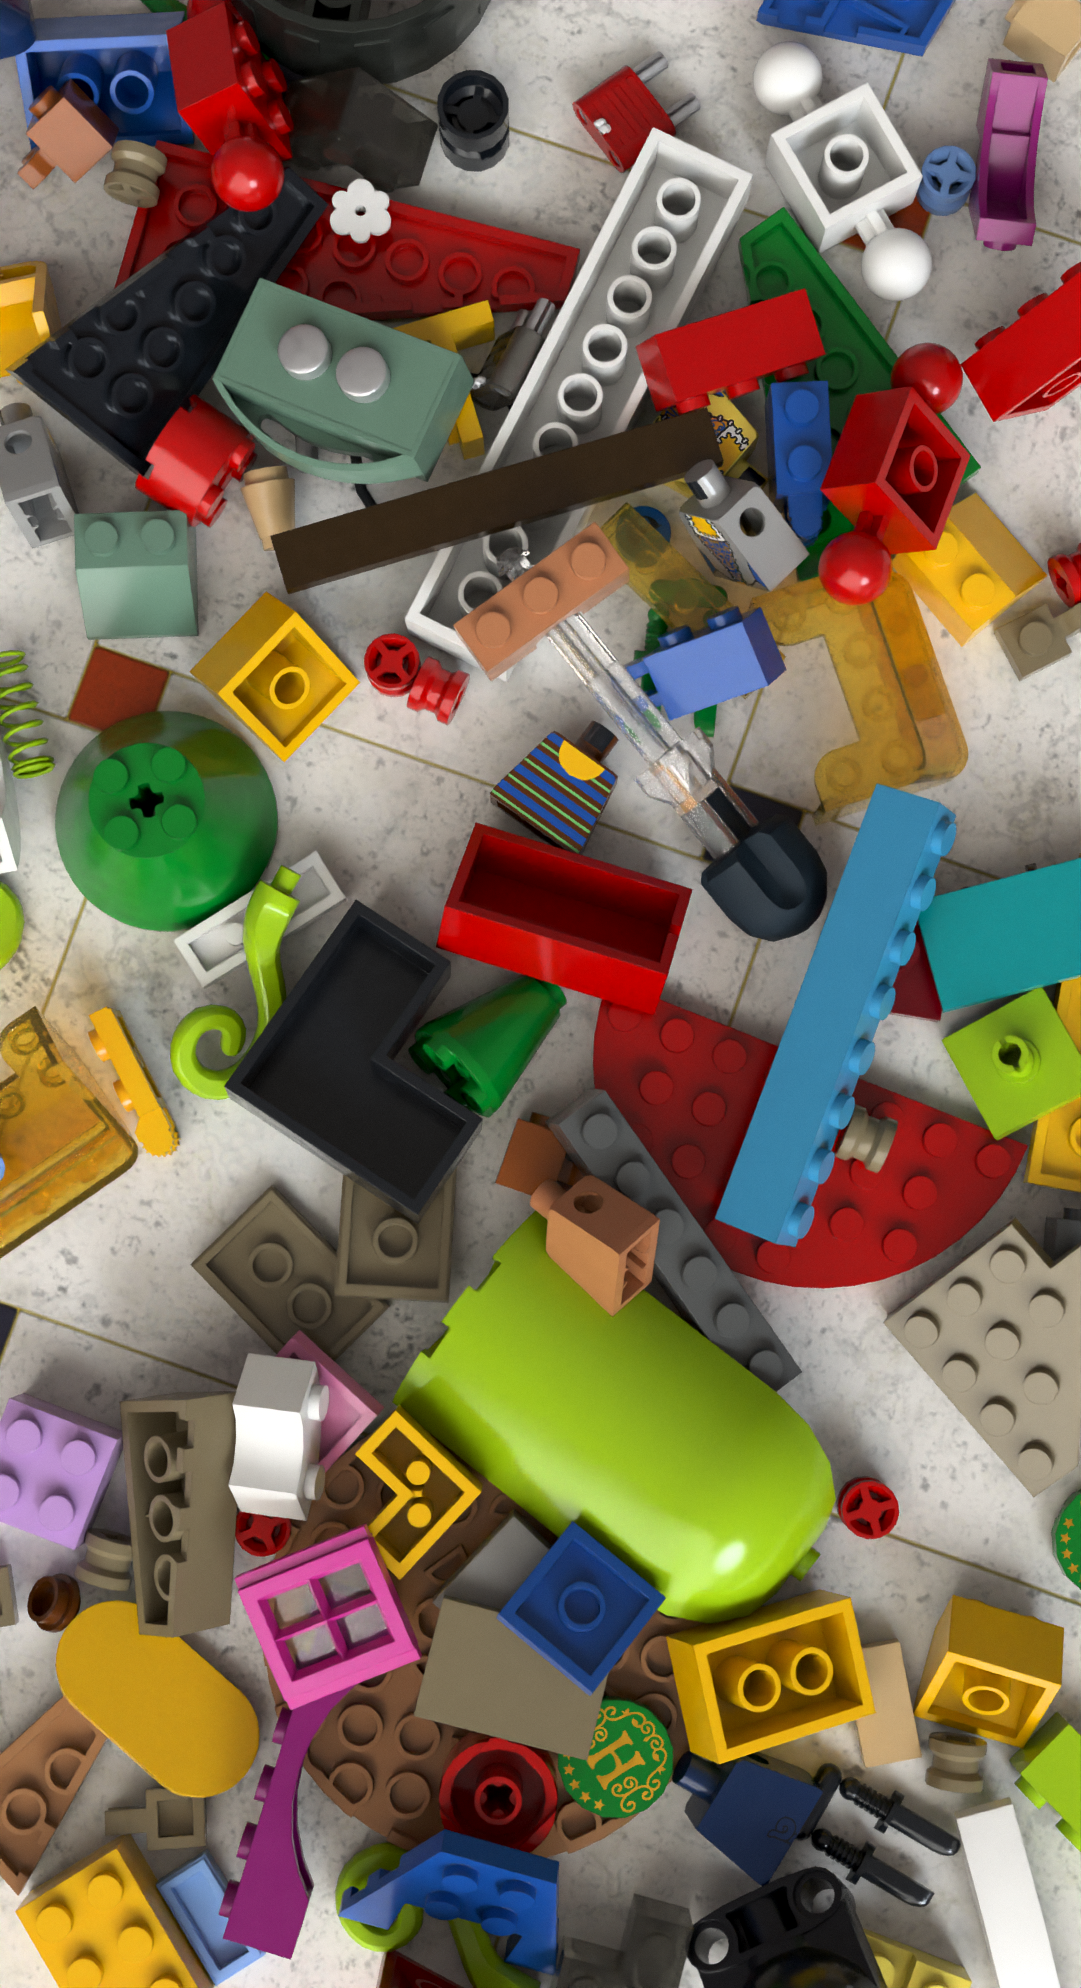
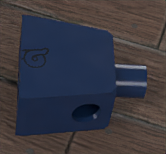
M687 1751L679 1759L672 1775L673 1783L692 1793L686 1803L684 1812L695 1829L761 1886L769 1883L824 1792L804 1769L760 1752L717 1764L715 1762L710 1763L695 1753Z

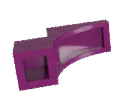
M988 58L976 122L980 138L975 165L976 180L971 188L968 209L976 240L983 241V245L990 249L1012 251L1016 249L1017 245L1032 246L1036 229L1034 211L1035 167L1041 117L1048 82L1047 73L1041 63Z

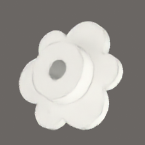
M365 179L352 181L348 186L347 192L338 191L332 197V204L335 210L330 216L331 228L339 235L351 234L353 241L360 244L367 242L371 234L375 236L385 234L391 227V217L387 211L390 203L388 195L383 191L374 192L373 185ZM359 212L365 213L363 216L357 215Z

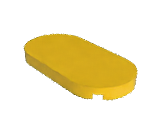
M120 1600L95 1604L78 1614L66 1627L58 1643L55 1664L60 1690L64 1697L78 1712L160 1785L179 1796L205 1798L227 1791L246 1775L254 1762L259 1746V1724L256 1713L246 1696L179 1636L171 1638L139 1634L137 1604Z

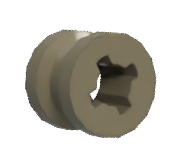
M132 140L115 142L111 153V158L115 165L113 171L105 177L104 191L115 200L131 206L142 208L156 206L160 195V190L156 184L158 177L165 174L167 157L158 149Z
M855 1104L854 1112L848 1125L839 1134L834 1150L835 1157L842 1160H848L853 1157L862 1161L867 1170L878 1173L893 1143L898 1121L887 1116L881 1119L869 1116L866 1108Z
M89 1528L84 1538L87 1546L86 1555L83 1560L77 1563L74 1576L85 1583L115 1591L129 1590L133 1579L129 1572L133 1560L131 1537L106 1529Z
M934 1732L929 1734L928 1747L933 1752V1762L926 1769V1784L950 1792H982L984 1777L979 1772L980 1759L986 1755L987 1742L981 1738L960 1733Z

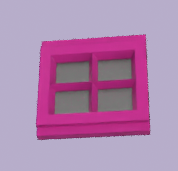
M366 1523L241 1573L234 1578L247 1615L284 1701H287L290 1710L416 1661L422 1656L418 1647V1640L375 1539Z

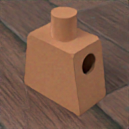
M594 1175L584 1176L568 1191L553 1179H547L537 1187L530 1199V1206L548 1220L546 1236L547 1254L613 1317L652 1282L660 1219Z

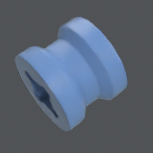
M942 146L934 149L926 157L921 168L923 177L916 193L919 204L927 212L936 216H948L959 211L964 206L976 180V166L973 158L965 150L956 146ZM936 181L941 183V188L937 185Z

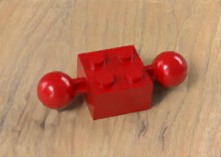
M188 0L186 9L187 20L166 30L178 113L214 157L211 165V180L221 200L239 211L255 212L262 210L272 204L280 194L284 183V167L282 162L293 157L288 132L294 130V124L282 98V92L287 90L286 80L278 63L273 58L266 60L262 55L254 30L247 20L242 19L230 0Z
M920 343L908 348L898 357L892 368L890 390L856 395L820 488L825 496L854 526L853 531L843 533L832 539L823 550L819 560L818 572L820 582L827 594L839 603L849 606H860L879 598L891 581L893 572L891 554L937 549L971 456L937 416L955 403L963 385V372L959 360L948 348L940 344Z

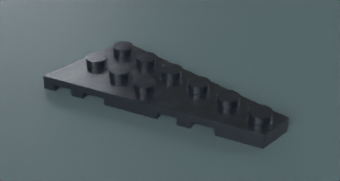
M284 167L282 190L276 200L268 207L255 212H244L227 205L5 370L130 471L144 476L152 465L145 459L161 431L180 406L187 411L190 409L191 403L189 398L194 394L199 396L216 371L259 278L273 283L278 280L329 204L290 167Z

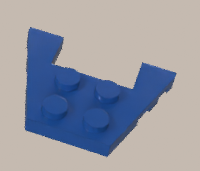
M764 0L758 10L756 21L767 26L923 57L956 0Z
M444 1829L403 1854L399 1867L392 1872L380 1868L368 1876L367 1886L359 1891L358 1888L351 1886L342 1894L339 1917L389 1930L404 1904L424 1908L426 1914L435 1919L453 1920L460 1918L481 1924L482 1929L490 1934L497 1936L510 1935L507 1939L504 1962L552 1976L556 1973L559 1943H557L559 1931V1861Z

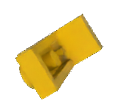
M488 300L393 328L455 353L495 340L494 319ZM470 392L447 440L449 446L459 443L464 460L485 454L484 437Z

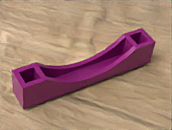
M334 1581L326 1598L330 1608L333 1609L368 1595L371 1592ZM315 1601L309 1618L320 1614ZM377 1604L336 1620L348 1650L389 1634ZM326 1625L312 1629L317 1632L310 1653L302 1650L299 1651L295 1662L297 1671L338 1655ZM355 1685L293 1710L282 1707L272 1737L273 1743L282 1745L275 1767L267 1764L264 1765L254 1796V1800L264 1802L258 1824L247 1822L236 1855L237 1858L247 1860L240 1882L232 1879L229 1880L218 1915L229 1918L223 1939L291 1960L314 1888V1882L304 1858L298 1827V1788L303 1763L313 1736L331 1709Z

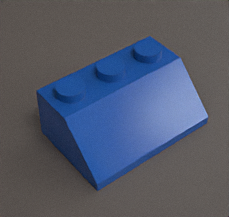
M185 11L34 19L37 31L34 44L25 52L15 56L27 129L33 116L28 110L32 102L48 86L52 85L58 91L71 78L119 128L115 142L132 140L155 146L157 140L175 145L194 144V132L177 110L166 30L186 21ZM29 138L32 150L37 145Z

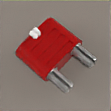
M659 51L633 69L625 65L572 104L578 120L620 173H624L634 166L653 127L675 137V127L701 108L698 98L693 93H689L664 111L644 85L668 68L666 57H663V53Z

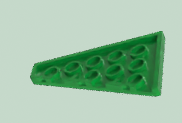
M783 207L739 239L738 250L749 306L804 288L806 289L825 355L807 363L809 374L788 382L828 381L833 457L856 395L890 390L891 372L898 357ZM774 375L762 379L765 402L771 383H777ZM940 413L937 415L938 418L971 455L960 483L961 486L975 476L981 466ZM831 501L826 511H823L821 519L823 521L821 527L823 528L819 532L817 541H814V546L806 548L809 555L795 568L798 587L805 597L822 586L818 566L821 554L827 544L838 535L854 530L851 522Z

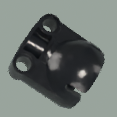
M815 1866L776 1879L703 1917L692 1925L686 1935V1956L690 1963L698 1969L704 1988H887L856 1913L854 1896L841 1880L826 1868ZM833 1889L834 1901L830 1908L823 1913H813L812 1904L816 1895L822 1890ZM720 1939H728L729 1947L724 1959L719 1963L709 1964L708 1956L712 1945Z

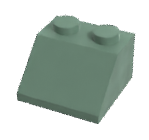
M180 510L74 514L75 571L88 640L199 636L196 527H192L189 524L187 514Z

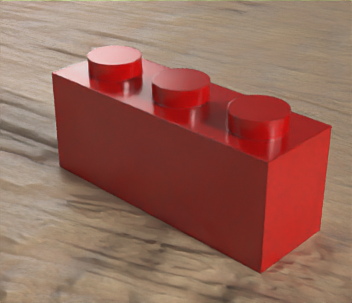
M805 288L656 334L635 347L656 412L676 406L678 416L710 406L711 403L708 396L726 391L728 400L755 392L760 389L759 379L774 375L776 382L782 383L809 374L807 363L825 355Z

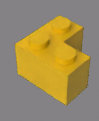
M399 1404L359 1447L355 1455L395 1492L394 1496L367 1523V1527L375 1539L386 1567L401 1580L480 1495L483 1483Z

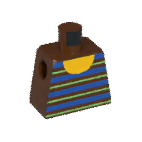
M591 721L575 744L560 733L553 731L490 792V801L547 844L582 855L617 784L618 776L602 763L619 739L610 730L596 721Z

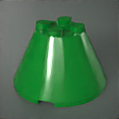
M178 711L149 712L132 716L105 729L89 742L75 758L64 778L57 799L55 813L56 839L61 859L73 883L102 912L119 922L143 930L157 932L190 930L249 893L259 881L265 869L268 868L274 853L278 834L277 801L273 786L262 763L252 749L231 730L213 720L191 713Z

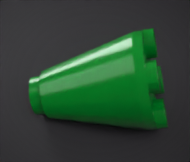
M522 975L426 1022L416 1031L414 1035L416 1042L408 1048L409 1055L425 1073H435L439 1080L448 1088L443 1092L470 1111H474L481 1116L490 1117L500 1108L561 1016L560 1009L567 1004L566 997L558 985Z

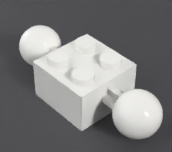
M793 41L780 42L771 46L760 56L754 68L753 88L755 95L767 110L777 115L790 116L793 122L770 135L765 158L766 166L819 254L859 233L866 246L861 259V273L868 289L879 298L888 301H903L913 297L922 290L930 277L932 269L930 249L917 233L905 228H894L888 216L913 203L923 177L868 82L823 106L818 98L823 84V71L815 53L807 46Z

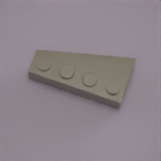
M236 1391L176 1392L119 1401L139 1634L174 1638L230 1624L237 1503L228 1484L234 1463L236 1446V1418L232 1406Z

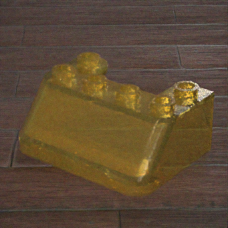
M893 571L891 581L884 593L876 600L860 606H849L834 600L824 590L819 576L751 599L747 612L759 607L762 608L777 645L794 646L823 636L859 739L858 742L829 751L818 762L814 771V784L821 804L812 815L815 826L866 810L877 783L914 794L950 782L962 772L968 760V746L913 589L904 576Z
M36 1006L9 1023L0 1034V1053L4 1061L15 1072L0 1083V1153L5 1164L4 1177L0 1181V1259L123 1175L134 1165L138 1157V1146L120 1115L79 1055Z

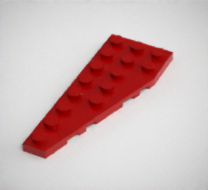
M157 140L155 148L168 159L165 174L158 177L156 184L160 190L158 203L150 208H137L114 289L227 206L218 196L212 184L211 165L214 157L210 153ZM300 177L329 205L275 282L278 285L369 320L431 317L488 300L492 313L516 312L520 309L532 311L539 298L548 299V303L552 302L555 305V309H561L573 285L580 259V249L389 200L390 203L387 208L391 217L390 229L380 236L371 234L369 240L365 243H356L351 238V234L339 235L333 231L330 224V216L335 210L332 204V197L338 191L347 192V189ZM359 212L357 215L363 216L365 213Z

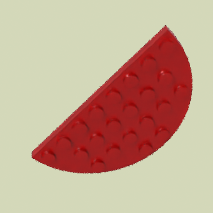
M602 999L593 1045L594 1089H601L607 1092L721 1257L734 1272L764 1282L791 1287L824 1289L861 1285L908 1271L939 1255L959 1241L983 1219L1007 1188L1028 1148V1145L1008 1137L997 1141L988 1129L858 1078L852 1094L855 1104L866 1108L869 1116L881 1119L887 1116L898 1121L896 1134L883 1166L878 1173L867 1170L863 1162L852 1157L848 1160H842L835 1157L828 1179L823 1184H819L811 1204L814 1207V1218L808 1233L802 1239H798L796 1247L772 1243L716 1220L715 1216L779 1046L659 999L654 1015ZM839 1129L838 1135H837V1137H836L835 1143H834L833 1148H832V1151H833V1152H834V1150H835V1146H836V1143H837L839 1134H840V1132H841L840 1129Z

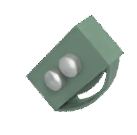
M259 278L212 378L221 396L240 423L271 454L305 473L327 480L355 484L389 483L414 477L428 482L475 382L463 356L263 278ZM266 418L279 423L299 439L317 448L343 455L365 457L374 462L361 464L334 463L299 454L272 439L261 429V423Z

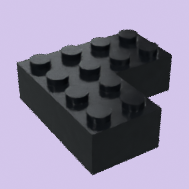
M355 900L224 1086L231 1100L417 1224H419L482 1130L483 1119L394 1061V1058L450 979L451 961L358 900Z

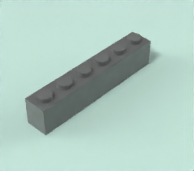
M588 1089L545 1121L583 1176L594 1175L660 1219L653 1276L690 1326L776 1392L802 1373L799 1366L605 1090Z

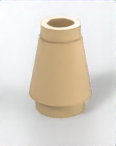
M287 466L264 467L243 474L245 486L240 490L259 538L262 540L264 551H274L271 535L295 529V479L289 478Z

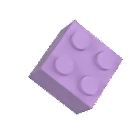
M26 1393L9 1398L0 1421V1522L73 1550L85 1543L86 1532L94 1525L123 1450L122 1430Z

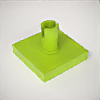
M1043 987L1024 994L942 1039L961 1078L997 1141L1081 1097V1054Z

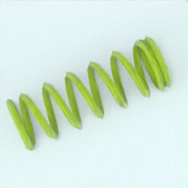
M20 650L0 652V658L20 655L12 660L0 662V668L11 666L0 669V677L5 674L27 670L29 667L27 664L14 665L22 661L26 654ZM25 682L11 687H0V699L12 692L28 690L34 684ZM35 700L18 705L0 704V709L6 710L0 715V725L10 729L4 735L2 741L9 746L16 747L9 754L8 760L14 764L11 771L14 772L12 776L17 779L44 775L52 771L56 766L53 763L54 758L51 756H38L25 760H15L13 758L20 751L29 747L46 744L49 740L45 737L29 742H12L8 740L12 734L22 729L37 727L43 724L44 721L41 719L21 724H11L3 721L6 716L18 710L36 707L39 702Z

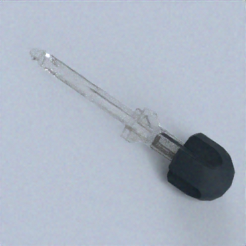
M511 546L496 558L499 577L506 574L512 582L534 566L526 559L531 553L516 546ZM580 612L575 613L550 630L545 636L650 766L639 774L634 781L648 798L671 805L714 858V861L702 872L701 885L725 915L749 936L772 942L796 936L809 929L820 917L827 899V871L816 849L792 819L787 815L776 814L759 823L715 768L713 743L701 728L697 727L682 739Z

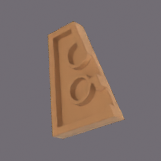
M64 1695L0 1753V1876L18 1896L23 1891L108 1739L107 1736L78 1712Z

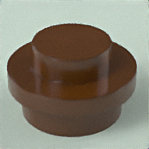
M59 1573L53 1576H44L35 1583L29 1594L27 1610L29 1617L37 1623L39 1628L51 1633H57L65 1629L77 1616L81 1604L77 1581L69 1575Z

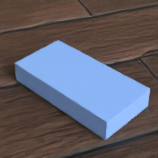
M206 1849L159 1879L156 1887L213 1983L217 1986L263 1957L266 1952L223 1939L229 1918L218 1914L228 1881L210 1851Z

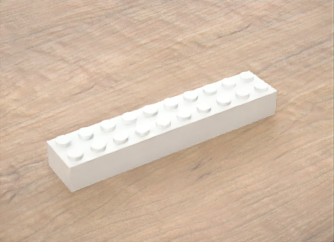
M652 128L477 475L635 428L651 396L635 347L656 334L687 324L748 202L753 174L661 130ZM596 504L439 550L405 617L408 635L482 670L458 637L453 624L583 531ZM516 664L497 678L508 682Z

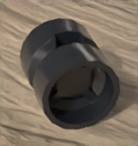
M465 70L453 75L443 84L437 100L440 144L445 157L454 166L465 171L481 172L494 167L500 162L509 147V98L504 86L493 75L484 71Z

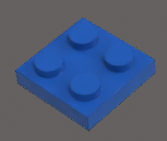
M572 1521L499 1612L496 1619L586 1694L591 1696L666 1597Z

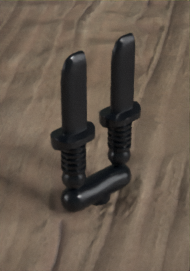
M825 1763L821 1765L813 1779L824 1792L795 1839L806 1840L811 1836V1844L816 1850L825 1852L827 1857L830 1856L832 1860L835 1859L837 1863L840 1862L842 1866L850 1869L846 1880L856 1885L860 1877L911 1906H927L935 1893L873 1856L876 1846L866 1841L863 1848L859 1850L858 1847H854L853 1844H849L848 1841H844L838 1835L833 1836L825 1828H819L815 1831L814 1829L839 1786V1792L844 1799L854 1801V1805H859V1808H864V1811H869V1814H874L876 1818L879 1817L874 1829L883 1834L888 1826H891L931 1851L945 1856H953L958 1852L961 1847L960 1840L901 1805L905 1796L894 1790L892 1796L888 1799L876 1790L872 1791L871 1787L867 1788L866 1784L861 1785L856 1778L847 1777L842 1780L841 1770L835 1764Z

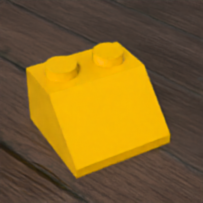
M977 493L952 506L936 550L896 554L892 561L894 569L961 647L1048 576Z
M267 591L189 671L225 709L283 762L300 747L360 683L296 611Z
M952 1595L934 1630L913 1706L914 1716L1023 1749L1062 1685L1064 1627L1043 1622L1033 1616L1020 1615L993 1607L979 1600Z

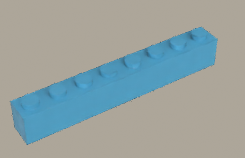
M878 783L876 784L715 1216L716 1220L772 1243L796 1247L798 1239H802L808 1233L814 1218V1207L811 1204L819 1184H823L828 1179L834 1165L835 1154L832 1148L839 1129L842 1130L848 1125L854 1112L855 1099L852 1097L859 1075H864L873 1061L875 1043L872 1041L880 1020H885L892 1010L896 995L893 984L900 965H906L914 951L916 935L913 931L921 911H925L933 900L936 890V879L933 878L941 856H946L950 852L955 841L957 828L954 820L956 815L940 802Z

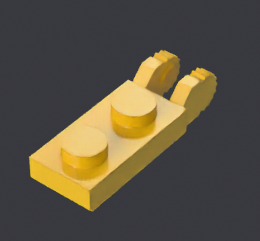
M106 1006L90 1014L89 1017L95 1029L89 1031L88 1036L99 1058L103 1062L111 1059L120 1077L119 1080L113 1082V1086L123 1107L127 1112L135 1109L140 1117L135 1134L139 1142L143 1143L142 1148H145L147 1150L146 1153H151L152 1156L157 1155L161 1157L163 1155V1157H166L167 1154L172 1155V1152L177 1151V1147L180 1146L179 1140L181 1138L178 1135L180 1132L175 1130L177 1126L121 1012Z

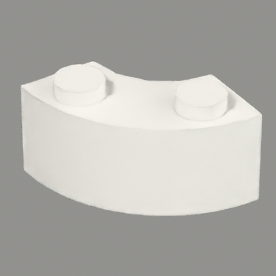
M248 1353L232 1403L236 1418V1446L228 1485L240 1512L307 1521L312 1500L318 1501L321 1498L325 1484V1468L323 1465H318L321 1442V1421L324 1420L329 1406V1388L327 1385H320L315 1361Z

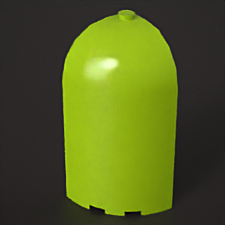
M535 1210L493 1255L492 1260L495 1262L479 1287L474 1290L468 1285L441 1321L448 1328L428 1350L425 1348L419 1353L398 1388L392 1403L397 1407L400 1404L429 1433L556 1536L560 1537L571 1522H575L666 1597L657 1609L667 1616L709 1624L749 1616L777 1594L790 1575L801 1582L821 1555L812 1546L825 1530L836 1500L831 1465L809 1424L776 1391L644 1289L612 1317L549 1257L546 1252L548 1220Z

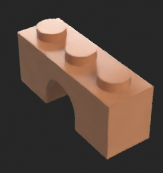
M593 522L453 624L458 637L489 680L493 681L537 649L536 645L541 638L562 621L580 611L582 614H585L629 582V567L597 523Z

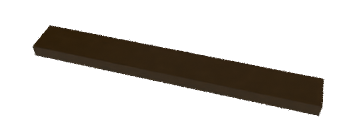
M706 407L271 535L270 537L287 593L292 594L684 478L694 465L703 460H713L718 468L722 467L724 460Z

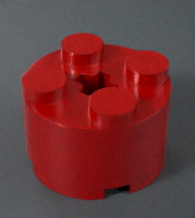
M194 394L189 398L192 411L189 412L180 406L161 431L145 459L154 465L151 475L147 479L139 474L135 488L165 509L180 510L187 514L189 524L192 527L197 526L201 522L211 528L227 504L228 500L223 498L225 488L232 478L239 482L243 481V474L251 470L258 454L253 452L256 443L252 441L253 437L243 425Z
M474 1731L465 1735L450 1751L442 1771L439 1787V1809L444 1829L528 1853L535 1850L545 1840L553 1826L558 1803L557 1774L549 1752L544 1749ZM492 1783L497 1787L503 1784L508 1785L509 1798L506 1800L503 1796L497 1795L491 1800L488 1798L489 1785Z

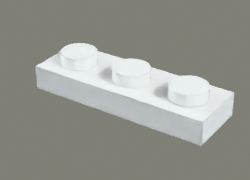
M317 851L289 867V869L301 875L291 894L299 899L300 903L287 926L282 941L347 901V898ZM274 877L268 880L267 882L271 883ZM254 890L173 940L202 988L207 989L247 964L242 940L245 910Z

